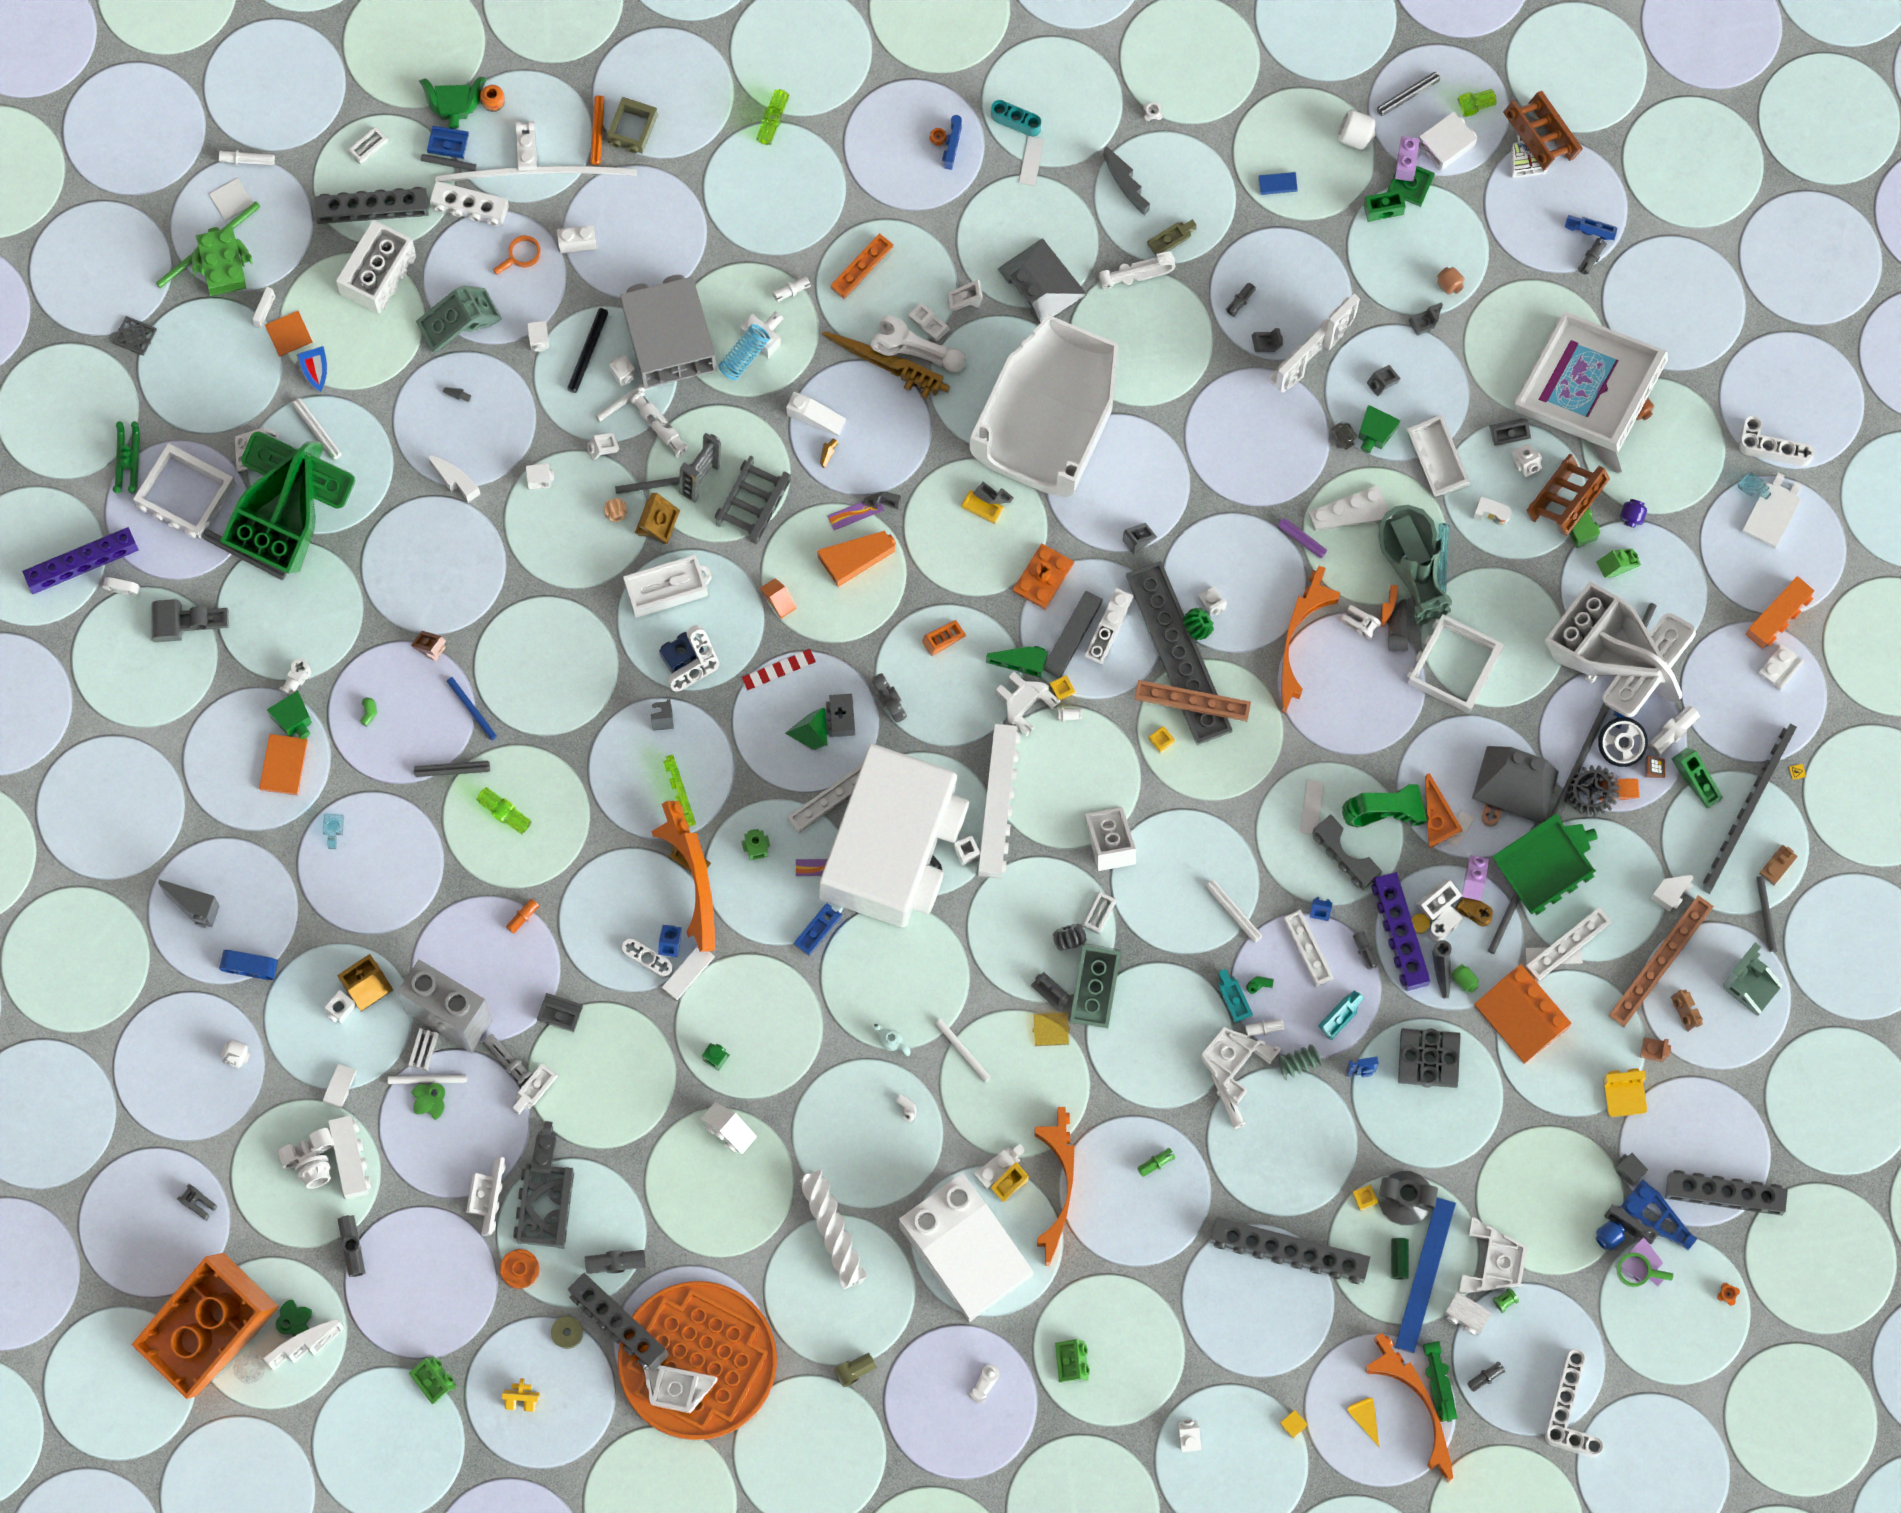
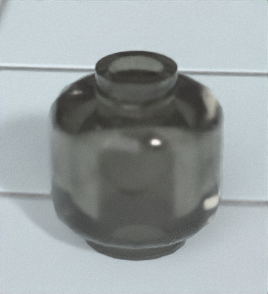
M1341 421L1330 428L1329 437L1337 449L1344 447L1347 450L1355 444L1353 441L1357 438V434L1349 423Z

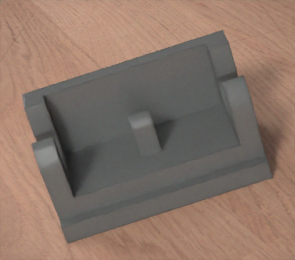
M667 699L666 702L652 704V708L660 707L662 709L661 712L650 714L653 731L674 729L671 700Z

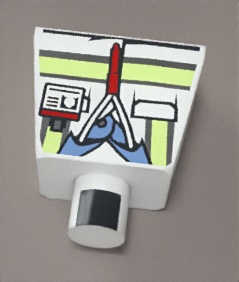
M1517 135L1518 143H1514L1511 148L1512 178L1547 173L1548 168L1546 170L1542 169L1521 137Z

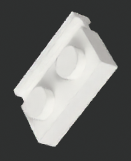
M1782 644L1758 674L1772 685H1775L1778 690H1781L1803 664L1804 660L1798 658V655Z

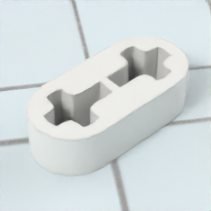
M105 577L102 586L107 591L129 596H137L140 587L134 582Z

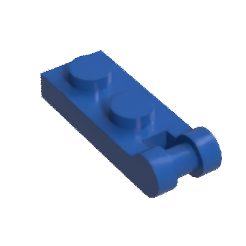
M953 115L951 118L952 133L947 135L946 145L949 146L947 151L944 150L942 161L945 162V169L949 170L953 168L962 129V118L959 115Z
M826 903L796 939L794 945L810 956L833 926L841 919L843 914L839 911L835 912L832 906ZM825 915H828L831 917V919L827 921L823 917Z

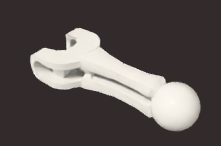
M889 315L884 316L880 321V330L885 334L878 333L871 340L872 349L883 355L893 356L900 353L920 357L933 362L939 367L943 366L947 371L953 373L961 371L966 363L965 355L959 349H949L947 346L927 341L908 330L906 324L901 319Z

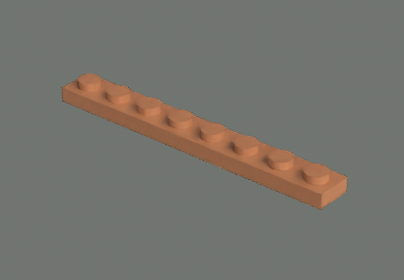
M1699 895L1696 897L1608 1017L1623 1028L1626 1026L1713 909V905Z

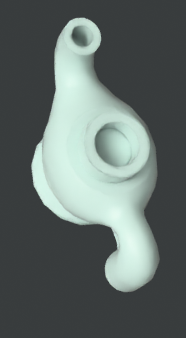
M878 1022L873 1023V1028L878 1033L881 1043L886 1050L895 1051L901 1049L904 1056L910 1055V1049L902 1043V1037L897 1031L882 1028Z

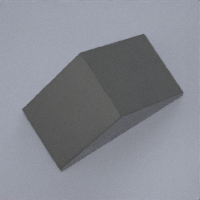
M1146 523L1125 529L1122 540L1131 552L1135 554L1154 541L1157 536Z

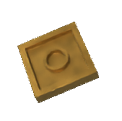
M651 493L650 498L646 501L635 533L638 536L654 537L662 544H668L680 510L658 493Z

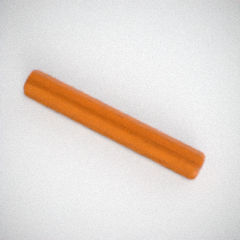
M599 95L594 97L590 163L592 165H600L605 99L604 96Z

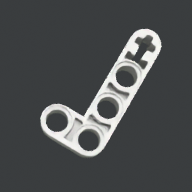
M1749 416L1745 420L1739 442V450L1742 454L1798 466H1807L1814 456V449L1811 445L1760 435L1761 420L1756 416ZM1748 424L1754 425L1756 429H1750ZM1744 442H1751L1753 446L1749 447ZM1768 445L1771 447V450H1765L1763 446ZM1782 449H1787L1790 454L1783 453Z

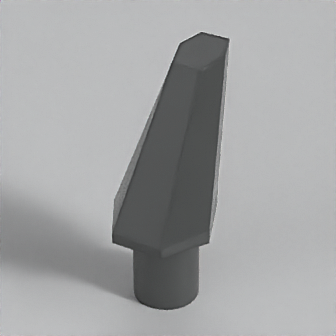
M445 387L442 391L458 400L462 399L469 402L471 395L463 392L464 389Z

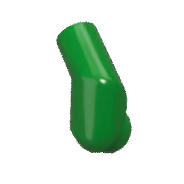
M1256 976L1247 983L1246 989L1250 994H1254L1262 987L1273 988L1274 979Z

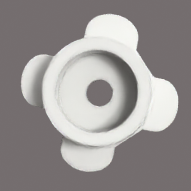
M1152 102L1143 106L1146 114L1144 116L1145 120L1162 119L1160 103Z

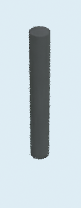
M426 154L421 155V161L476 171L477 164Z

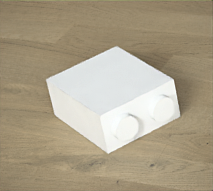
M1452 112L1419 137V146L1442 171L1476 145L1477 135L1465 125V121L1460 115L1457 116L1455 112Z

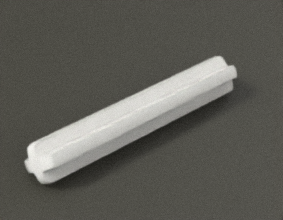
M300 398L293 401V407L319 442L322 443L333 460L338 459L341 456V452Z
M1215 880L1210 881L1206 888L1254 943L1262 938V934Z

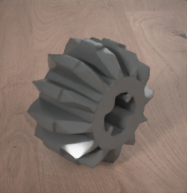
M1081 924L1067 925L1053 933L1054 944L1061 951L1076 948L1087 941L1085 930Z

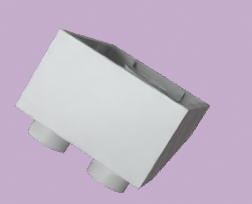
M963 1172L899 1218V1229L969 1322L1033 1276V1270Z

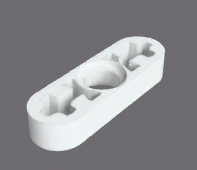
M627 939L623 942L622 951L626 957L659 977L666 978L671 975L672 964L668 959L658 955V953L635 939ZM632 944H634V949L638 952L640 951L638 958H636L637 953L633 950L627 952V945L631 946ZM645 953H649L653 956V959L649 963H644L642 956ZM657 958L659 959L657 962L661 966L667 964L668 971L660 972V967L655 964Z

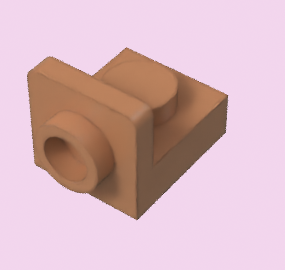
M1644 1037L1640 1058L1664 1062L1671 1052V1045H1668L1669 1039L1661 1041Z

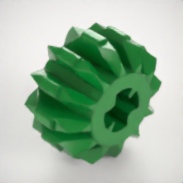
M1201 607L1189 610L1183 617V626L1186 627L1189 636L1195 640L1206 639L1214 630L1212 626L1214 623L1211 621V617Z

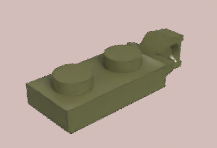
M1193 219L1185 224L1177 222L1149 239L1147 245L1155 256L1159 253L1168 252L1191 237V232L1197 229V225Z

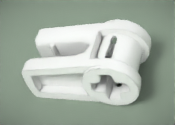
M1350 605L1347 612L1351 616L1343 615L1341 623L1356 631L1362 637L1371 639L1373 631L1376 627L1380 626L1381 622L1376 617Z

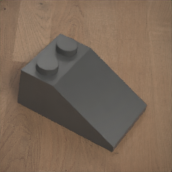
M159 879L158 884L163 893L195 922V925L202 928L213 926L220 907L215 896Z

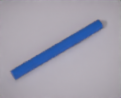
M450 677L446 682L490 740H494L497 737L495 732L455 679Z

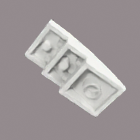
M338 1319L317 1325L284 1342L263 1359L273 1371L288 1357L295 1363L308 1350L313 1355L318 1353L344 1328Z

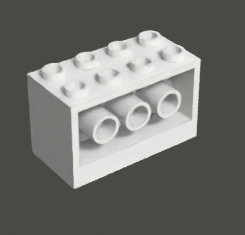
M372 220L336 280L339 294L380 314L381 310H385L390 295L396 292L399 280L405 277L408 265L412 264L416 258L412 239Z

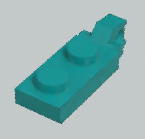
M1226 969L1219 971L1218 976L1221 980L1218 983L1219 990L1234 1023L1253 1016L1238 980L1234 977L1230 978Z
M1354 990L1344 997L1318 1025L1328 1039L1333 1040L1357 1014V1006L1364 1000V997L1361 993Z

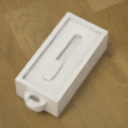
M693 555L623 576L635 618L707 597L706 584L711 581L712 575L710 569L707 566L699 565L697 556Z

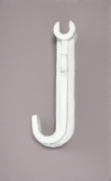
M1171 252L1156 254L1157 258L1132 263L1131 267L1128 264H1122L1119 271L1111 273L1109 270L1099 272V279L1102 289L1112 288L1115 283L1119 282L1131 285L1133 279L1141 281L1168 274L1176 267L1175 258Z

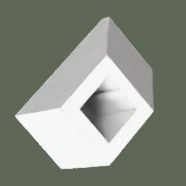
M1687 875L1663 879L1652 895L1651 900L1669 912L1673 907L1677 909L1683 900L1680 898L1684 892L1687 894L1694 885L1691 883L1694 877Z

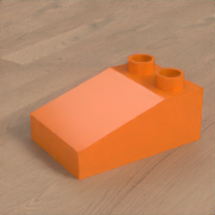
M224 1252L206 1256L131 1345L186 1399L193 1398L257 1334L279 1306Z

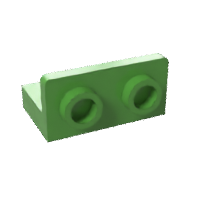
M1074 1339L1056 1342L1059 1382L1088 1381L1090 1368L1087 1364L1086 1355L1088 1354V1348L1085 1341Z
M434 1356L425 1358L409 1372L431 1404H436L444 1395L457 1387L452 1376L445 1372L440 1360Z

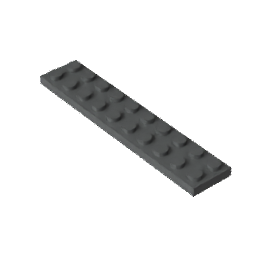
M1162 561L1126 573L1130 588L1173 687L1218 695L1194 638L1189 636L1186 627L1183 626L1184 614ZM1182 709L1196 745L1232 733L1233 731L1228 718Z

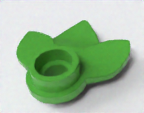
M432 1083L429 1086L419 1084L411 1091L412 1095L417 1098L413 1105L415 1114L429 1112L434 1120H437L442 1115L445 1109L443 1101L445 1088L439 1083ZM434 1089L438 1091L437 1096H433L432 1091Z

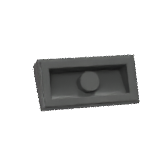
M1526 418L1489 425L1494 446L1531 438L1529 422Z

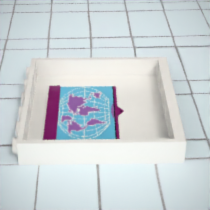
M1564 312L1562 318L1559 317L1556 322L1555 331L1550 333L1546 347L1541 349L1537 364H1533L1530 377L1525 379L1521 393L1517 394L1514 399L1516 412L1618 453L1668 360L1667 351Z

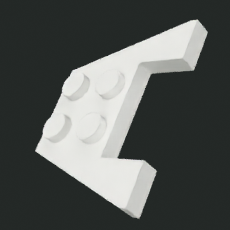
M1224 1027L1201 1054L1200 1058L1232 1102L1237 1105L1248 1090L1233 1079L1234 1075L1253 1053L1271 1064L1280 1053L1281 1048L1266 1045V1042L1261 1040L1255 1041L1247 1038V1035Z
M1472 1217L1468 1236L1486 1239L1489 1242L1482 1278L1462 1275L1459 1293L1465 1294L1520 1287L1527 1246L1507 1235L1501 1234L1491 1226H1487Z

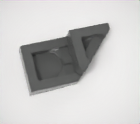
M1442 302L1428 307L1425 312L1410 317L1409 322L1417 336L1435 328L1443 306Z
M982 482L973 493L979 499L989 504L1011 503L1014 499L1003 488L997 493L985 482Z
M879 492L864 498L862 504L878 509L881 503L898 509L901 496L889 492Z

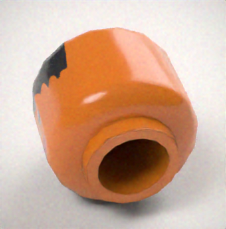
M488 85L482 89L480 99L483 108L490 112L499 111L505 103L502 89L497 85Z

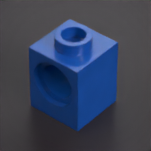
M662 925L658 955L678 957L682 927Z

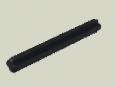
M598 309L567 387L568 391L572 393H577L608 316V310Z

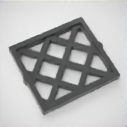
M126 316L121 327L118 329L119 331L113 340V344L144 356L157 328ZM126 322H129L130 327L123 329ZM140 327L142 332L135 334L134 328ZM132 330L133 335L126 337L125 332ZM152 331L150 338L147 339L146 333ZM123 333L124 338L118 340L119 335ZM143 335L145 340L138 342L137 336ZM135 338L136 343L129 345L128 340ZM146 343L144 350H141L140 345Z

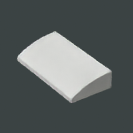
M1442 415L1407 429L1435 497L1471 485Z

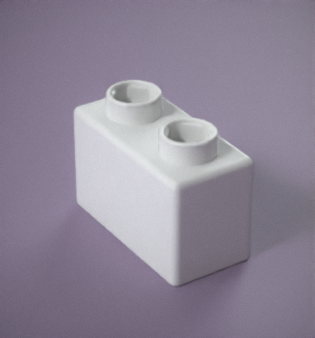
M871 743L822 873L819 899L902 928L907 926L913 909L929 914L944 875L942 870L929 866L937 841L942 839L951 843L956 842L969 806L967 799L954 795L957 774L954 771Z

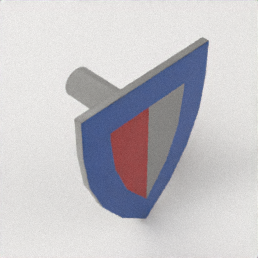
M324 346L296 354L298 359L295 363L296 368L301 369L306 381L318 392L322 391L327 375Z

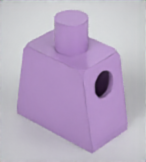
M1642 1238L1629 1252L1645 1256L1650 1262L1651 1269L1658 1270L1663 1264L1660 1257L1645 1238ZM1630 1257L1621 1264V1272L1638 1283L1647 1276V1267L1641 1259ZM1649 1277L1657 1287L1664 1281V1279Z

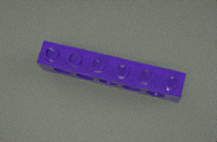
M129 527L22 572L32 594H36L137 552L139 549Z
M1395 872L1376 877L1371 888L1373 895H1377L1379 901L1377 903L1378 912L1383 914L1384 921H1382L1384 931L1389 933L1390 939H1388L1390 950H1394L1396 956L1393 957L1395 967L1399 968L1401 975H1399L1401 986H1405L1406 991L1429 986L1430 977L1398 874ZM1389 892L1394 898L1386 899L1384 893ZM1395 910L1399 913V917L1394 918L1390 916L1389 912ZM1400 928L1405 934L1399 936L1395 933V929ZM1408 947L1410 949V953L1404 954L1401 952L1400 948ZM1413 965L1416 971L1409 972L1406 966Z

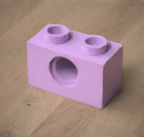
M1401 136L1395 179L1414 180L1419 138Z
M1470 855L1465 872L1462 897L1481 901L1489 859Z

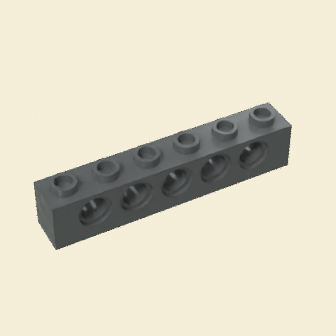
M414 187L407 190L396 188L393 191H358L353 194L341 192L338 195L320 194L319 196H314L317 224L429 216L427 190L422 187ZM406 200H413L410 204L404 203ZM388 201H394V204L386 205ZM371 202L376 203L372 207L367 206ZM351 204H357L355 208L349 207ZM333 205L339 206L337 209H330Z
M1673 1170L1667 1176L1665 1199L1782 1216L1786 1212L1788 1189L1778 1184L1764 1186L1762 1182L1753 1181L1750 1184L1743 1183L1742 1179H1732V1181L1724 1180V1177L1721 1176L1708 1178L1704 1177V1174L1701 1173L1687 1175L1684 1171ZM1683 1183H1690L1692 1186V1190H1685L1683 1188ZM1708 1185L1712 1192L1705 1193L1702 1186ZM1722 1188H1728L1731 1191V1196H1725L1722 1193ZM1748 1191L1751 1198H1743L1741 1192ZM1761 1194H1768L1770 1201H1763Z
M585 1273L567 1289L571 1294L569 1298L577 1306L580 1303L584 1307L583 1312L589 1318L594 1316L598 1320L596 1324L603 1331L609 1330L612 1333L610 1337L617 1344L621 1342L625 1346L623 1349L631 1357L635 1355L639 1359L637 1361L638 1364L645 1370L649 1368L653 1372L669 1356L667 1350ZM594 1295L591 1301H585L587 1296ZM602 1308H608L604 1314H599ZM621 1320L619 1326L613 1327L615 1321ZM635 1333L632 1339H626L628 1334ZM643 1346H649L646 1352H640Z

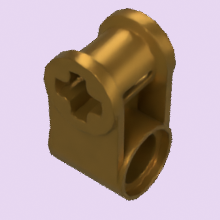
M1462 897L1455 907L1461 915L1469 918L1479 926H1488L1492 921L1493 910L1482 901ZM1484 913L1487 914V917H1486V916H1484L1483 918L1480 917V915H1483Z

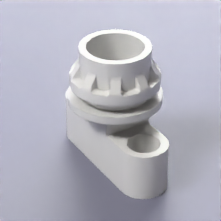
M322 1128L309 1134L310 1140H302L301 1144L296 1147L288 1144L278 1150L283 1168L290 1169L295 1167L299 1179L305 1183L308 1189L323 1186L331 1180L329 1175L331 1167L328 1163V1157L320 1155L334 1147L328 1128Z

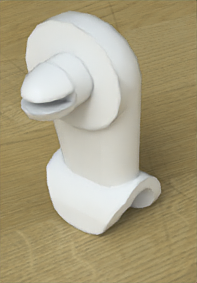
M987 1365L983 1368L975 1388L973 1387L970 1393L971 1399L975 1402L984 1403L987 1397L986 1394L998 1380L1000 1374L996 1366Z

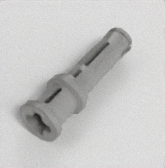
M493 1034L488 1035L483 1040V1043L507 1067V1072L518 1080L520 1086L524 1085L533 1075L531 1071L528 1072L522 1066L520 1060L515 1059Z

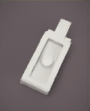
M542 1063L518 1091L516 1096L518 1102L513 1106V1111L520 1115L526 1107L530 1109L534 1106L558 1075Z
M1021 1144L1012 1150L1010 1147L1006 1150L1004 1149L974 1173V1175L986 1189H989L1015 1162H1020L1018 1157L1025 1152V1149Z

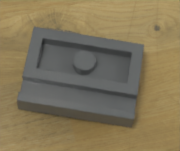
M546 993L537 1021L574 1032L583 1005Z

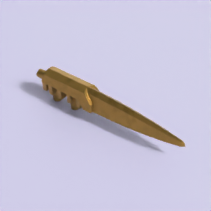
M829 332L821 333L851 353L891 372V374L897 377L900 376L902 381L906 379L905 390L910 391L913 384L918 385L917 388L919 389L923 387L924 389L920 396L924 399H927L930 392H933V395L936 396L939 390L948 393L950 389L949 385L943 383L944 377L908 359H903L896 355H883L874 351L871 345Z

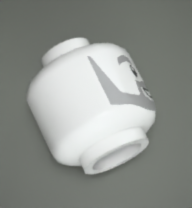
M232 1039L228 1043L225 1042L220 1057H222L224 1064L240 1068L243 1063L247 1064L251 1053L247 1052L248 1046Z

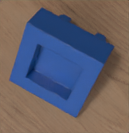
M1319 897L1313 899L1310 918L1329 921L1333 902H1330L1329 899L1326 901L1319 900Z

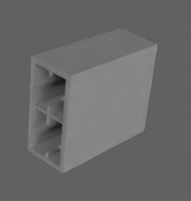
M672 275L664 279L663 284L648 287L647 284H636L629 287L626 291L627 293L620 294L625 320L644 389L717 371L714 349L693 276L684 278L683 275Z
M418 959L397 991L407 1015L470 1053H473L493 1022L487 1002L483 997Z

